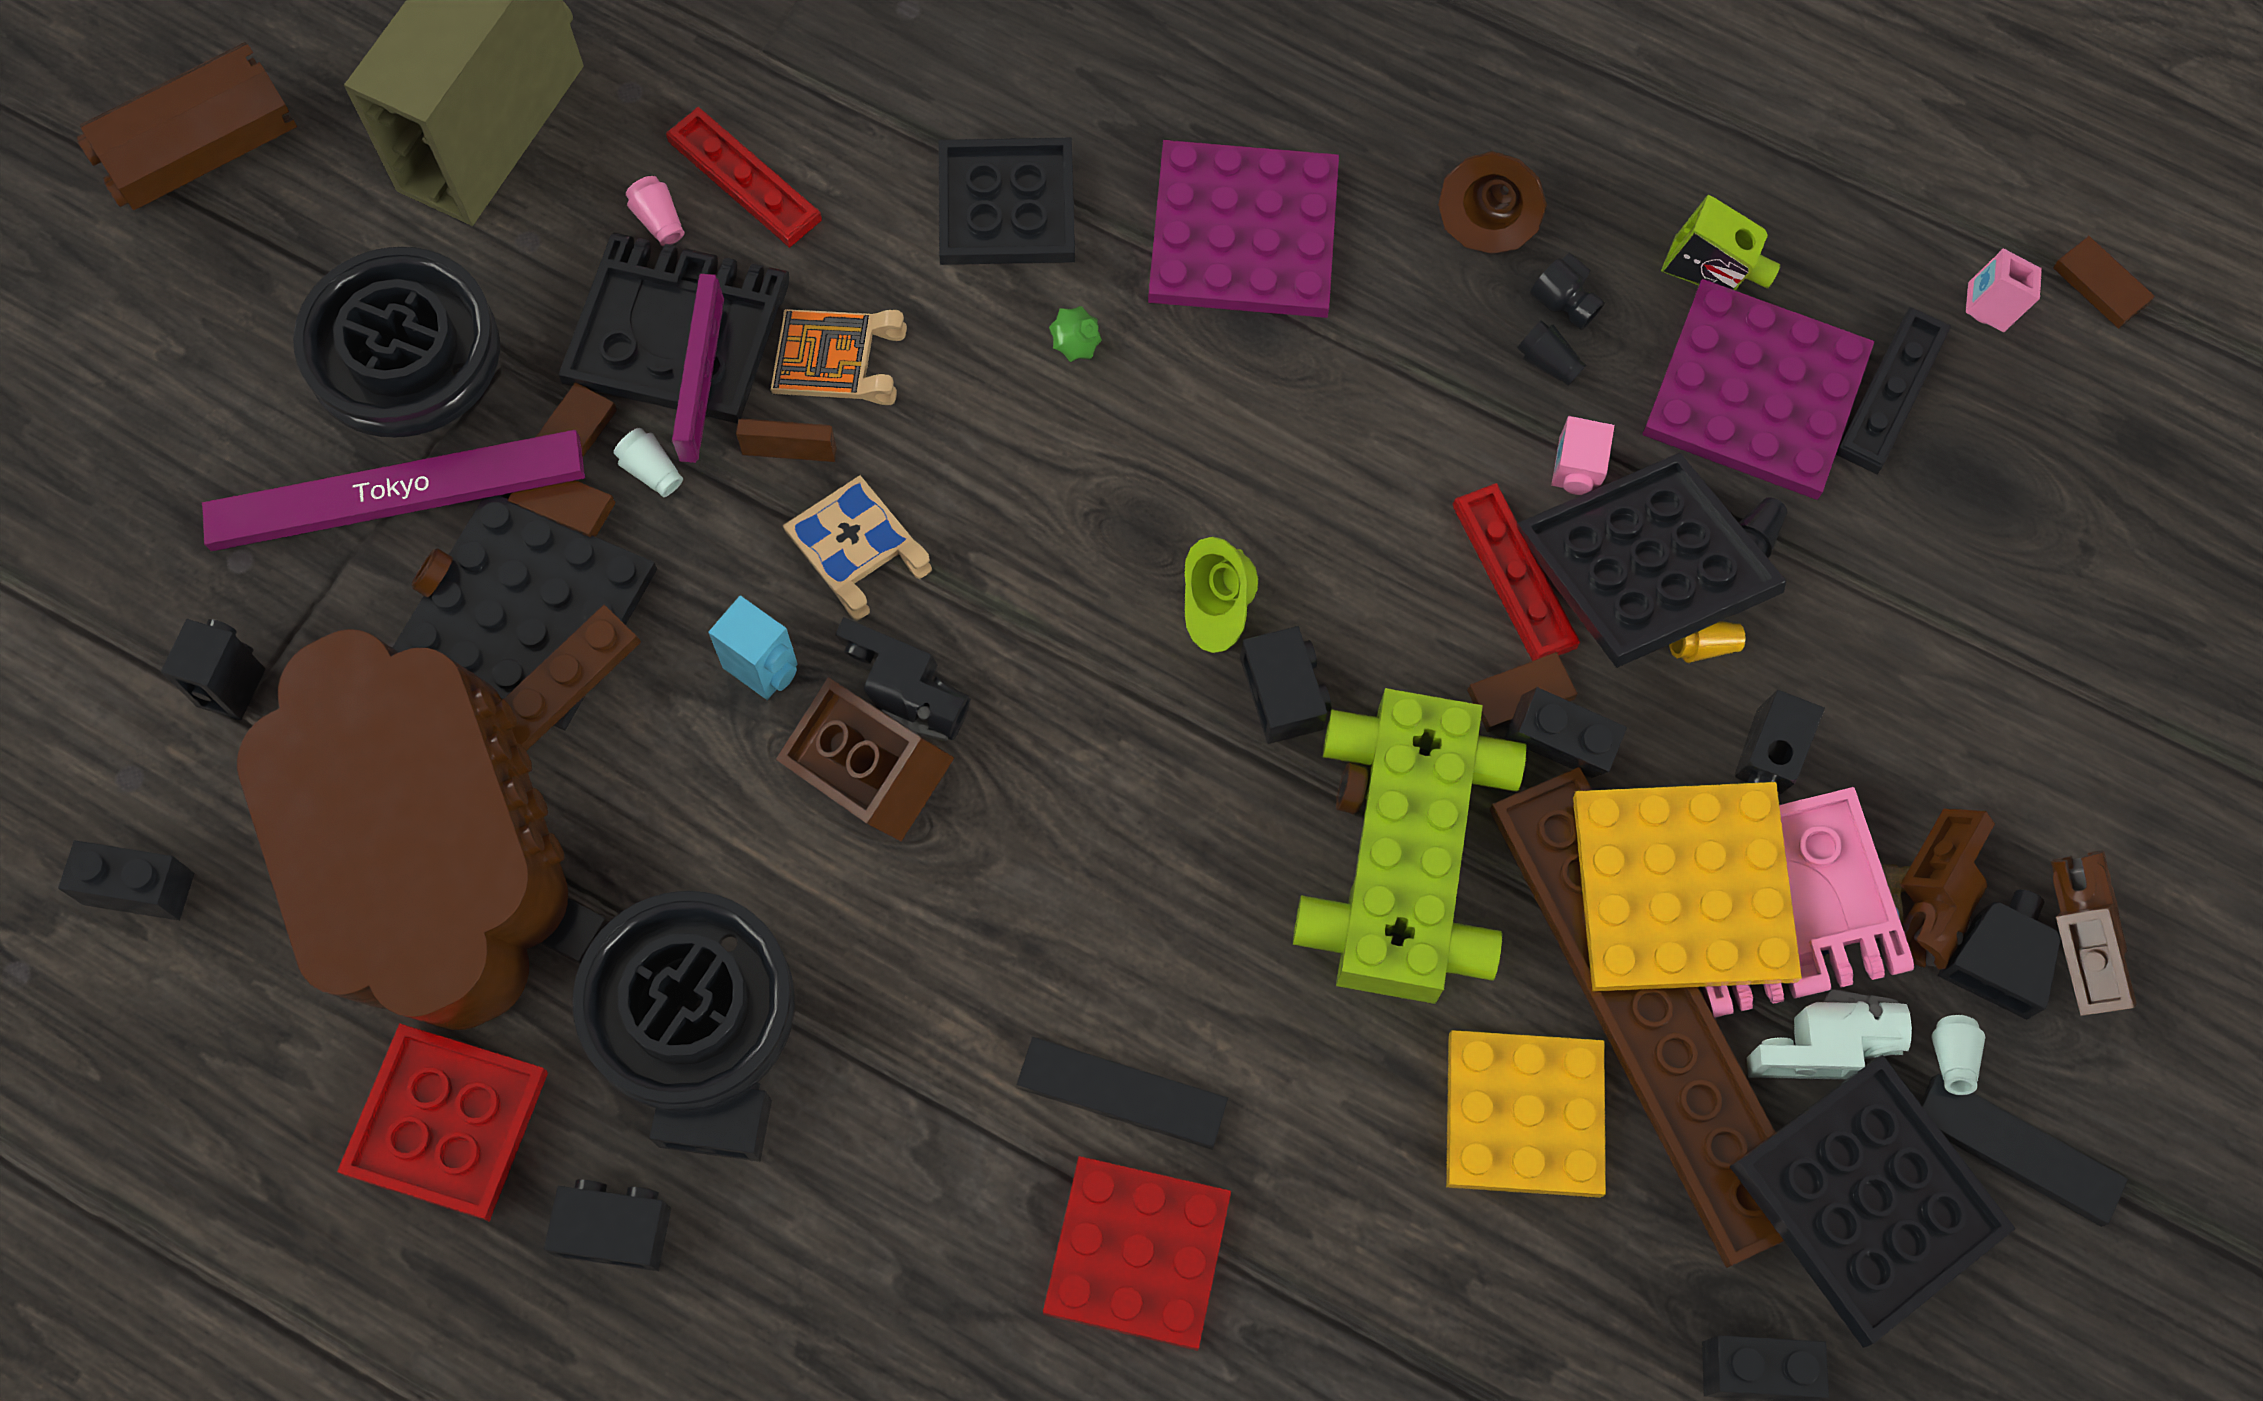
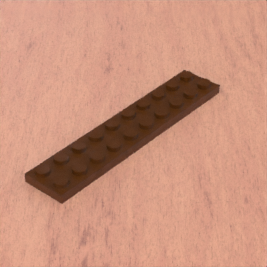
M1578 767L1492 804L1490 812L1724 1265L1728 1268L1784 1241L1730 1168V1165L1774 1134L1775 1131L1698 987L1592 991L1573 802L1575 791H1590L1592 789L1581 768Z

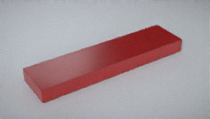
M700 107L695 108L666 132L667 140L673 147L789 248L822 221L821 212Z
M1495 483L1455 498L1452 506L1531 660L1534 661L1556 652L1560 656L1577 649L1580 641L1542 568L1535 560L1520 533L1517 521L1498 484Z

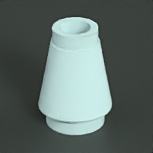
M636 428L629 432L614 449V454L619 458L618 465L658 492L662 497L669 496L681 485L683 477L678 473V470L653 433H646L642 428Z
M1964 1015L1944 1017L1938 1021L1936 1029L1932 1033V1041L1945 1089L1956 1095L1971 1094L1977 1089L1985 1034L1979 1028L1978 1022L1971 1017Z

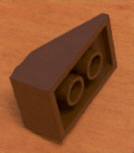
M828 677L776 760L868 825L902 842L954 760V757Z

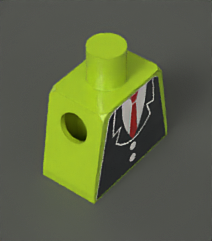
M1707 195L1676 234L1661 271L1699 285L1701 280L1704 279L1736 290L1745 279H1748L1767 289L1773 283L1780 269V264L1760 255L1768 236L1764 228L1718 199Z

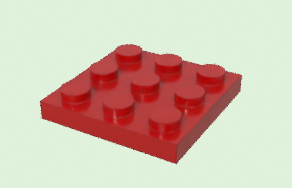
M399 1023L337 1172L346 1177L490 1222L548 1071L540 1066Z
M1079 1156L1043 1308V1315L1198 1351L1231 1191Z

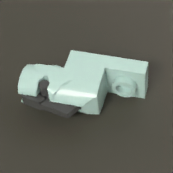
M1835 989L1831 990L1823 1002H1816L1805 1007L1795 1017V1045L1794 1041L1790 1038H1770L1762 1041V1045H1759L1747 1057L1748 1078L1847 1080L1865 1067L1864 1059L1875 1058L1881 1055H1903V1051H1908L1910 1048L1912 1034L1907 1004L1898 1003L1894 999L1873 995L1867 996Z

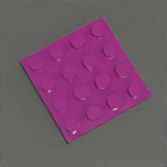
M1163 140L1148 303L1328 318L1339 155Z
M1702 279L1695 293L1642 435L1818 500L1823 493L1875 341Z

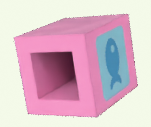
M2003 248L1968 282L1966 313L1981 323L1988 324L2005 332L2040 299L2042 268Z
M1568 416L1559 438L1551 486L1564 488L1567 492L1575 495H1583L1601 487L1607 475L1615 425Z

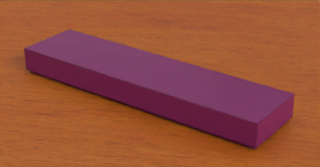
M699 274L672 437L675 450L681 462L696 463V460L699 459L724 304L719 280L716 278V275Z

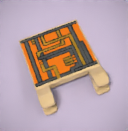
M785 309L771 384L772 394L855 398L881 405H892L897 395L896 387L893 386V378L885 374L866 377L873 335L892 341H901L905 338L907 326L903 322V313L899 310H885L875 314Z

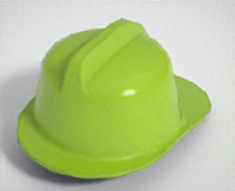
M1213 536L1200 539L1190 548L1185 560L1186 628L1194 643L1202 650L1212 653L1227 651L1237 643L1244 631L1247 605L1253 601L1258 590L1259 578L1256 567L1251 559L1241 549H1236L1225 539Z

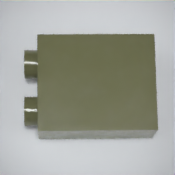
M406 0L344 84L397 192L471 226L475 224L584 67L570 26L573 21V15L563 0Z

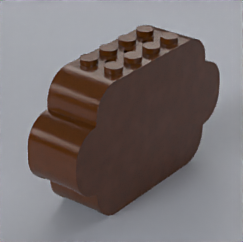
M355 629L340 630L304 646L289 660L280 677L278 685L280 708L259 719L249 729L240 745L237 758L239 780L299 970L313 987L322 992L372 1007L388 1009L395 1014L450 1030L470 1029L498 1017L516 1003L526 986L529 975L527 949L543 942L557 929L564 917L568 904L567 882L560 862L564 860V852L556 836L548 831L544 817L548 815V808L542 794L538 789L533 788L528 772L532 771V763L524 747L519 743L517 744L512 728L517 726V722L511 707L505 700H501L498 692L489 683L437 650L411 648L399 652L375 636Z

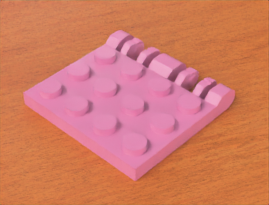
M1855 787L1779 805L1802 979L1797 983H1788L1794 999L1831 990L1829 974L1821 951L1825 950L1829 951L1830 963L1840 987L1853 985V970L1844 946L1860 943L1863 964L1872 980L1883 978L1885 970L1875 938L1880 939L1881 951L1891 975L1913 971L1912 954ZM1781 983L1763 984L1765 993L1772 1004L1784 1001ZM1731 985L1739 1009L1741 1011L1753 1009V994L1750 986ZM1727 986L1702 987L1706 1004L1714 1018L1733 1014V1005Z

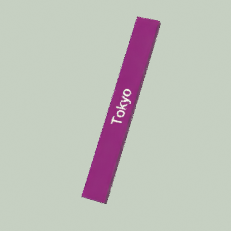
M576 430L202 502L204 545L210 551H216L584 479L580 436Z

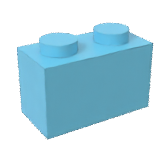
M740 595L708 633L722 668L768 700L776 690L782 691L791 683L796 674L798 663L787 628Z

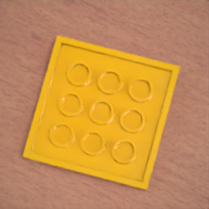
M1776 782L1575 791L1573 802L1592 991L1797 983L1802 979Z

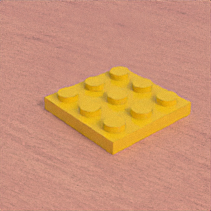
M1452 1030L1449 1033L1446 1187L1599 1198L1606 1195L1604 1040Z

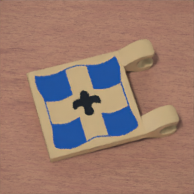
M861 475L783 525L786 533L837 595L849 615L856 621L868 615L870 609L867 605L866 596L855 583L898 554L917 579L923 578L932 571V567L929 564V554L909 535Z

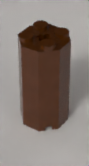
M246 42L80 124L83 134L77 136V142L93 166L102 162L109 175L103 177L105 185L119 207L129 203L134 211L297 127L294 119L289 115L282 118V115L288 113L289 110L261 63H256L254 58L247 60L246 57L254 52Z

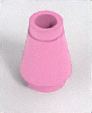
M647 176L634 182L627 189L626 196L629 200L627 207L659 241L661 246H665V244L672 245L684 236L685 232L681 227L670 192L665 183L660 182L656 176Z

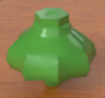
M1083 306L1073 309H1059L1057 319L1049 326L1053 336V349L1062 352L1069 362L1079 358L1090 360L1093 357L1096 346L1102 341L1098 331V319L1089 315Z

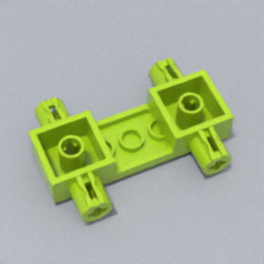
M1385 688L1377 717L1331 709L1325 736L1323 758L1369 766L1365 792L1367 802L1357 868L1348 904L1301 895L1296 916L1293 945L1341 953L1336 986L1435 1004L1444 990L1446 973L1490 981L1495 979L1501 954L1502 932L1453 923L1472 784L1517 792L1521 785L1525 767L1526 743L1479 735L1483 705ZM1420 748L1427 750L1430 756L1419 754ZM1390 933H1397L1402 936L1401 938L1405 939L1402 946H1396L1391 943L1393 936H1389Z

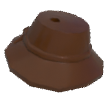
M1491 151L1466 158L1445 176L1438 206L1445 230L1464 247L1487 253H1498L1519 249L1540 229L1547 204L1540 178L1520 159ZM1503 186L1507 187L1509 191H1505Z

